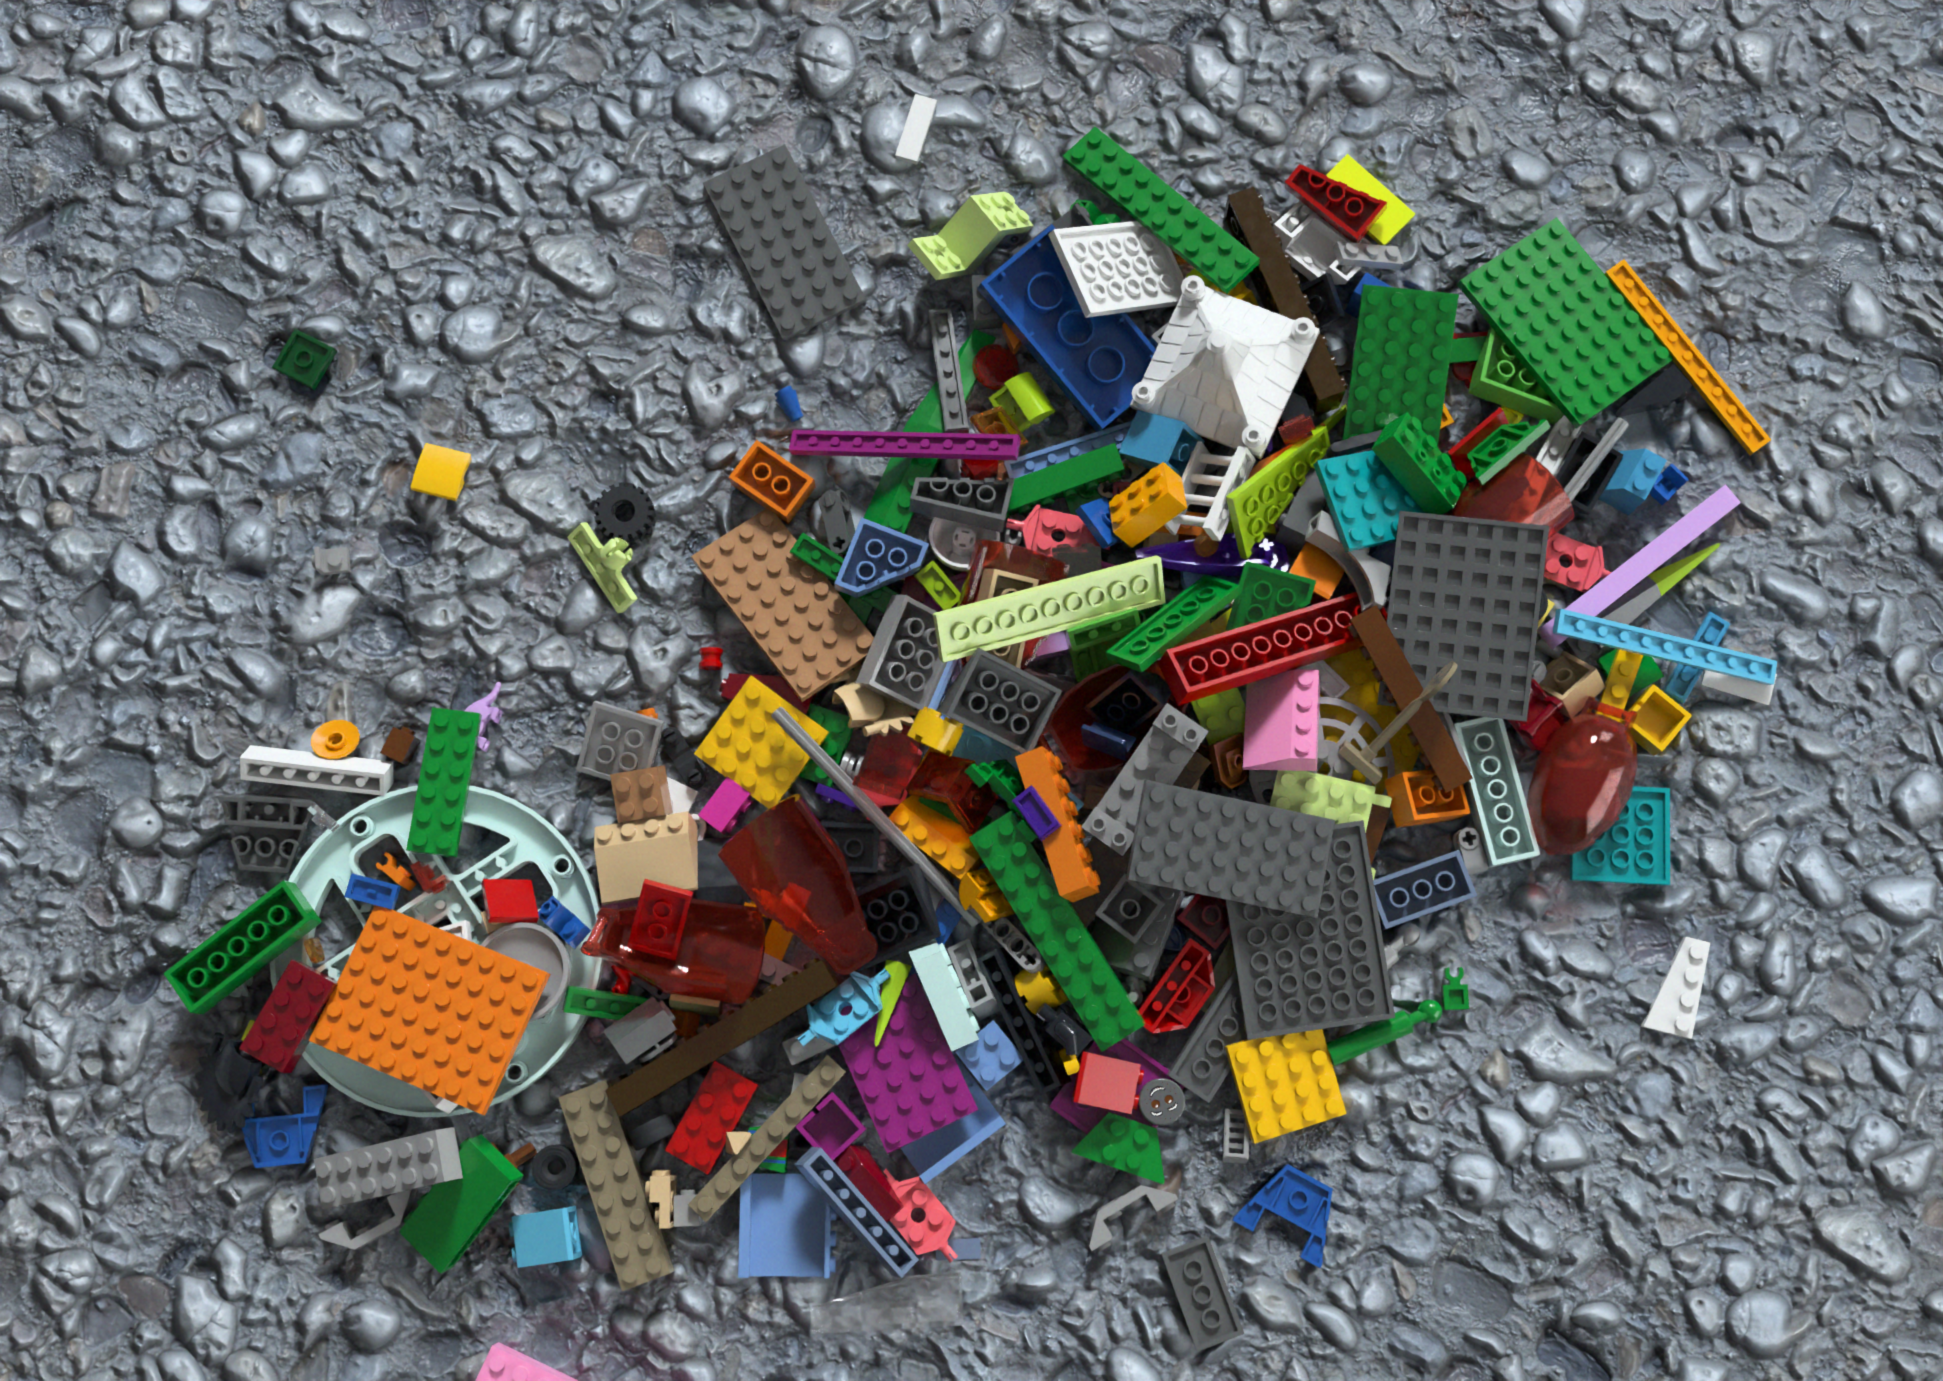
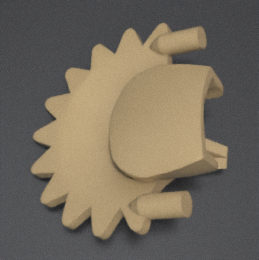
M861 663L854 667V671H848L831 683L846 681L845 685L833 692L832 703H844L850 717L848 727L854 728L853 731L863 727L864 736L877 733L886 736L888 728L901 733L903 729L902 724L912 726L914 720L911 716H917L918 711L856 684L855 682L863 666Z

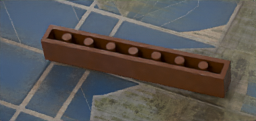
M1375 605L1349 620L1350 626L1347 628L1354 640L1356 638L1359 639L1362 645L1359 650L1366 661L1370 659L1374 666L1371 671L1377 682L1382 681L1386 690L1383 693L1390 704L1394 702L1398 710L1395 712L1397 717L1412 701L1421 695L1424 689L1380 610ZM1430 700L1423 702L1419 710L1405 723L1410 731L1407 736L1413 747H1419L1422 753L1419 758L1426 769L1430 767L1434 776L1431 779L1437 790L1442 789L1444 793H1447L1473 779Z

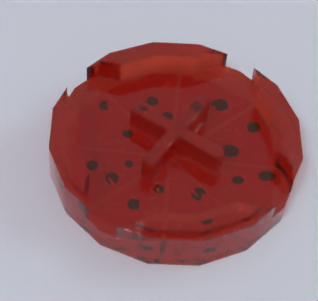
M988 344L982 347L973 359L972 367L975 377L982 385L993 390L1003 388L1005 386L1004 383L1017 376L1019 371L1018 361L1009 349L1006 350L998 344Z

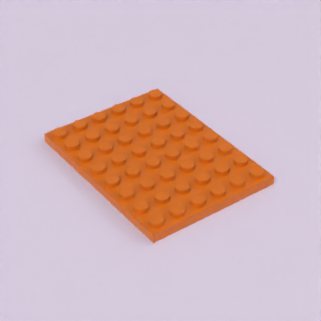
M375 905L337 981L338 984L329 997L308 1041L485 1116L551 974L392 909Z

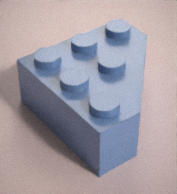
M861 517L835 581V590L858 598L915 574L921 569L929 543Z

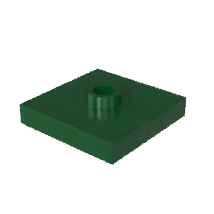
M294 329L273 364L272 369L315 390L336 355L337 350Z

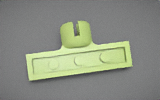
M581 523L567 538L616 612L623 613L638 599L621 573L622 568L632 559V548L623 553L622 551L629 544L621 538L610 539L603 546L588 523Z

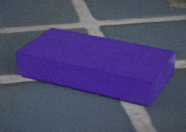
M1031 785L1012 800L1041 841L1062 826L1034 786Z

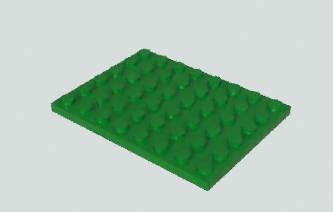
M1557 217L1461 279L1457 284L1576 429L1674 359L1667 348L1662 345Z

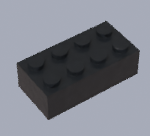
M781 820L779 870L781 872L879 875L880 830L875 824Z

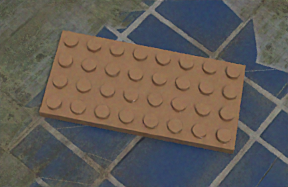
M766 508L692 555L691 559L797 697L803 702L865 661L874 637L824 575L789 553L797 540L777 515Z

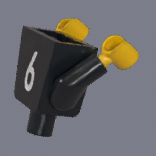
M1043 1003L1037 1010L1036 1015L1044 1021L1043 1027L1045 1031L1064 1046V1048L1057 1051L1063 1061L1067 1075L1077 1073L1080 1067L1077 1057L1093 1037L1087 1028L1060 1006L1053 1010L1048 1004Z

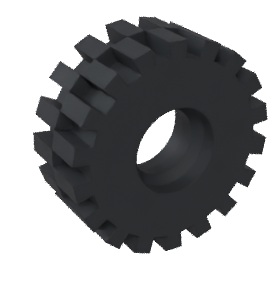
M621 482L619 487H615L613 484L609 486L611 490L608 492L604 489L601 492L602 498L598 497L596 500L597 507L594 506V513L596 514L594 519L603 535L607 539L621 538L626 542H630L631 545L636 544L638 539L643 541L646 533L650 535L652 532L651 526H655L656 523L654 519L656 511L649 495L641 487L638 486L636 488L632 483L625 486L624 482ZM622 505H629L634 510L632 519L627 522H621L616 518V511Z

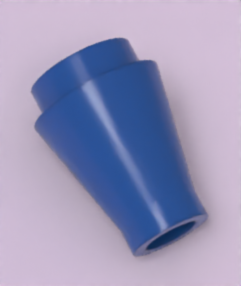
M787 386L774 394L777 398L775 400L776 403L789 417L791 423L804 417L796 390H793L791 386Z

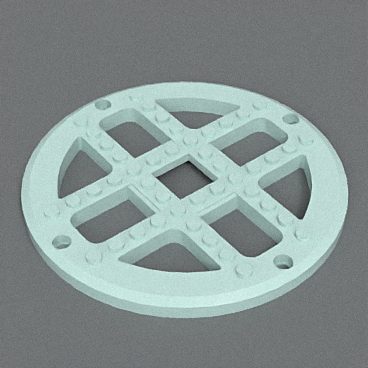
M411 786L369 800L332 824L304 854L288 880L297 885L319 916L334 882H336L345 896L351 873L365 876L359 865L361 854L384 838L395 836L429 889L398 909L397 912L432 926L447 916L452 924L467 920L471 925L472 942L481 945L489 934L482 919L481 910L474 899L483 893L481 886L483 879H505L523 866L535 863L551 885L553 896L591 930L576 949H573L565 942V948L571 964L568 986L593 990L599 989L604 964L605 934L598 895L586 867L567 839L552 824L520 802L495 791L469 786L463 823L487 828L509 838L510 842L459 875H453L440 855L408 852L406 850L418 786ZM364 820L367 824L366 830L363 833H357V824ZM561 859H566L569 863L568 869L563 873L556 870L557 863ZM346 898L364 928L375 905ZM540 918L538 919L537 923H532L542 926L552 933L555 932L549 926H547ZM316 927L270 962L273 990L291 959L301 961L312 967L313 941ZM355 944L316 970L338 981ZM565 995L560 1003L550 1013L545 1015L544 1018L528 1022L489 1107L508 1100L539 1080L563 1057L574 1043L588 1016L563 1012ZM309 1042L302 1054L313 1069L332 1086L354 1100L375 1109L412 1117H448L475 1112L457 1105L448 1114L435 1107L420 1088L339 1053L327 1050L313 1042ZM514 1065L519 1066L522 1071L521 1076L516 1080L511 1079L509 1075V1070Z

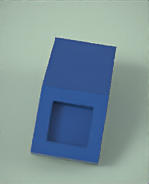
M554 896L546 901L538 911L539 918L558 933L573 949H576L591 932L582 920Z

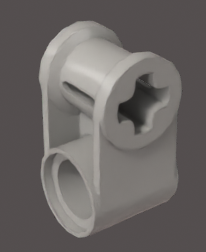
M1464 828L1456 831L1452 838L1455 851H1460L1469 875L1487 871L1488 861L1479 833L1473 828ZM1469 836L1470 841L1463 842L1462 838Z

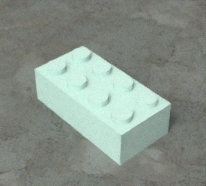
M933 939L908 950L951 1052L979 1040L976 1031L980 1030L962 987H959L961 984L953 966H947L952 963L943 943L938 945L936 939Z

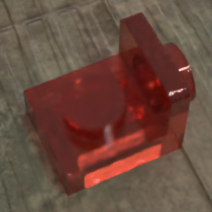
M417 861L410 865L422 889L429 894H437L447 888L446 884L451 882L446 875L433 880L432 878L436 876L429 864L425 865Z

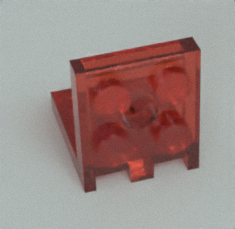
M888 729L886 736H882L880 733L873 734L861 771L855 775L852 785L900 800L905 795L921 743L908 737L906 734L897 733ZM887 749H894L897 752L898 758L895 762L890 763L886 761L884 754Z
M931 751L905 788L909 795L947 803L965 832L972 835L976 833L998 799L988 781L979 788L965 773L969 766L976 764L974 760L955 756L949 757L945 754Z

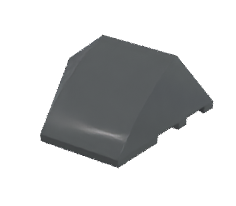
M259 793L217 796L219 804H222L225 813V823L228 825L231 833V843L239 870L289 873L316 802L300 796Z

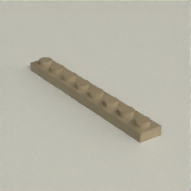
M827 1055L751 1136L741 1151L734 1155L688 1205L707 1222L841 1079L846 1071Z

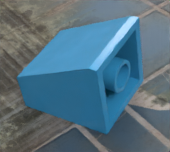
M1138 410L1131 422L1125 440L1121 444L1119 453L1128 461L1149 470L1164 462L1182 477L1197 442L1199 441L1204 444L1205 440L1183 421Z
M1648 449L1618 451L1623 454V457L1599 500L1626 515L1632 513L1646 500L1667 462L1666 459Z

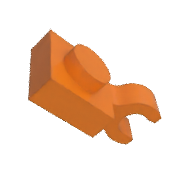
M385 852L384 855L388 858L387 864L383 866L377 862L376 867L385 872L397 884L411 891L417 884L409 878L412 873L401 865L397 868V859Z

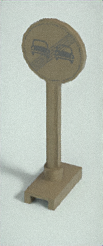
M1454 661L1445 665L1430 680L1421 695L1412 701L1370 745H1366L1359 751L1345 739L1339 746L1340 750L1338 753L1376 785L1382 779V770L1371 762L1378 755L1377 752L1419 710L1423 702L1433 697L1448 682L1458 665Z

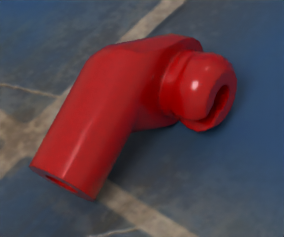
M620 960L611 966L617 976L615 987L612 988L611 992L627 995L632 980L630 979V973Z

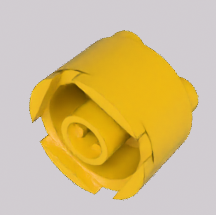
M924 706L923 710L919 709L907 736L951 757L964 731L962 730L964 724L947 717L943 720L941 719L942 713Z
M1047 963L1042 971L1029 973L1023 969L1015 976V986L1020 997L1025 995L1028 1000L1025 1005L1035 1015L1043 1003L1055 1009L1069 1000Z

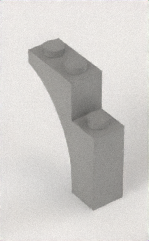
M1320 511L1309 521L1305 541L1328 553L1345 570L1357 591L1362 612L1377 605L1379 610L1382 609L1387 600L1385 594L1391 579L1389 577L1391 566L1369 556L1370 547L1345 552L1332 515Z

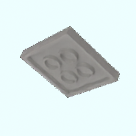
M594 701L576 771L611 781L610 774L653 767L665 721Z

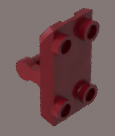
M1532 679L1527 721H1508L1531 750L1540 751L1544 749L1552 736L1562 729L1564 717L1559 710L1564 705L1558 698L1548 696L1536 680Z

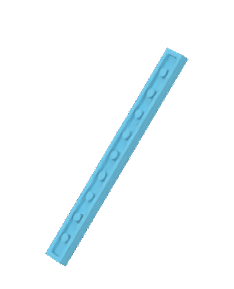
M1565 609L1556 610L1553 634L1766 685H1773L1775 681L1777 661Z

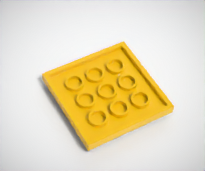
M750 676L694 754L723 776H728L751 793L750 795L773 811L811 759L772 718L773 712L779 707H783L819 746L830 732L755 677Z
M1322 1029L1251 1040L1246 1039L1224 1046L1252 1143L1256 1144L1346 1114Z

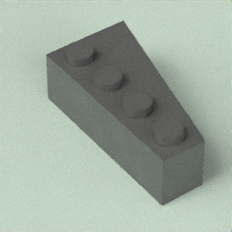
M1324 455V457L1321 460L1328 458L1326 455ZM1310 468L1305 476L1306 481L1302 487H1296L1298 492L1296 495H1293V499L1287 505V508H1289L1288 513L1283 512L1277 523L1280 529L1274 541L1282 543L1286 547L1287 554L1295 558L1298 557L1306 542L1305 537L1309 521L1321 511L1326 501L1315 468Z
M915 478L910 497L909 511L1002 533L1015 478H1006V480H994V478H984V480H970V478H960V480Z

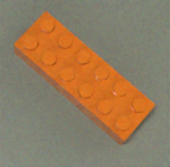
M1042 746L1015 756L1025 790L1031 785L1034 786L1062 825L1042 841L1059 895L1071 902H1075L1100 893L1098 885L1101 884L1097 871L1092 869L1090 862L1093 861L1090 849L1088 847L1085 848L1083 842L1085 832L1081 824H1077L1075 818L1078 815L1077 808L1074 802L1069 800L1068 793L1070 792V787L1067 780L1062 778L1060 770H1063L1060 758L1058 756L1055 757L1052 751L1049 752Z

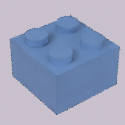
M994 1020L977 1033L979 1040L955 1051L986 1091L1023 1061L1020 1052Z

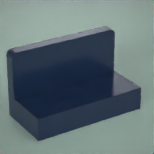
M1095 721L1091 727L1085 724L1081 727L1083 745L1123 761H1127L1138 744L1136 737Z

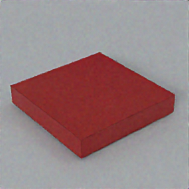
M483 879L481 886L488 923L538 922L539 915L531 880Z

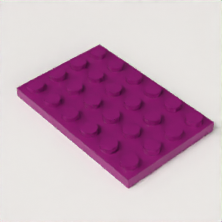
M916 974L907 977L878 1046H875L874 1042L879 1012L838 1044L887 1154L978 1111ZM852 1006L844 1007L841 1010V1015H849L852 1011Z

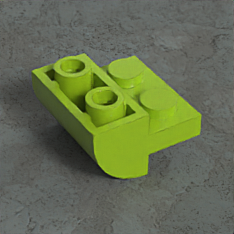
M1030 372L1021 373L1004 383L1005 386L989 397V400L1011 434L1019 435L1033 424H1039L1055 412L1054 407Z

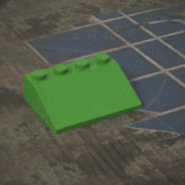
M1490 326L1472 374L1468 393L1534 418L1546 419L1548 423L1555 425L1564 414Z

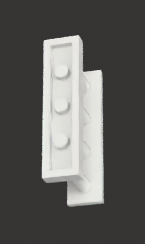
M1197 442L1182 475L1187 508L1189 504L1210 506L1211 509L1206 518L1185 515L1187 511L1185 509L1164 525L1172 535H1176L1180 524L1202 527L1212 540L1221 541L1231 518L1226 496L1247 481L1256 461L1247 446H1238L1235 454L1230 457L1212 455L1202 442ZM1207 464L1229 466L1224 477L1202 475ZM1198 484L1220 486L1215 497L1194 495Z

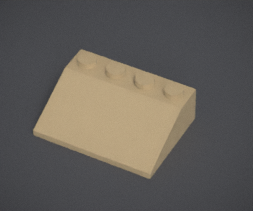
M689 811L595 827L594 851L603 905L638 900L645 879L689 891L698 890L697 824Z

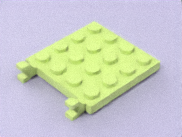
M1277 770L1270 806L1335 820L1334 824L1363 820L1366 833L1372 804L1390 808L1392 798L1375 794L1376 786L1309 771ZM1371 867L1372 876L1374 880L1376 870L1375 868Z

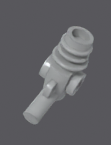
M1122 973V976H1128L1126 981H1122V986L1134 1005L1140 1006L1144 1000L1143 992L1147 991L1146 981Z

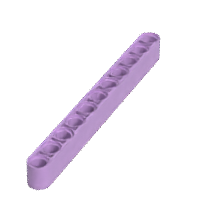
M1725 484L1565 608V610L1595 617L1741 502ZM1555 617L1537 630V633L1552 650L1568 638L1552 633Z

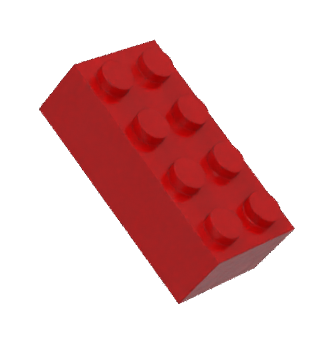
M714 1061L665 1151L708 1175L712 1174L726 1149V1132L736 1131L761 1085L726 1065Z

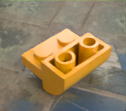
M987 867L967 872L963 876L959 885V897L965 911L974 908L985 923L1016 914Z

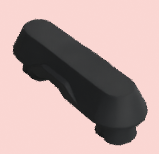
M1382 430L1335 442L1327 449L1326 456L1327 458H1334L1371 451Z
M665 728L662 731L660 741L683 780L690 788L697 789L702 787L706 781L705 772L684 737L677 728Z

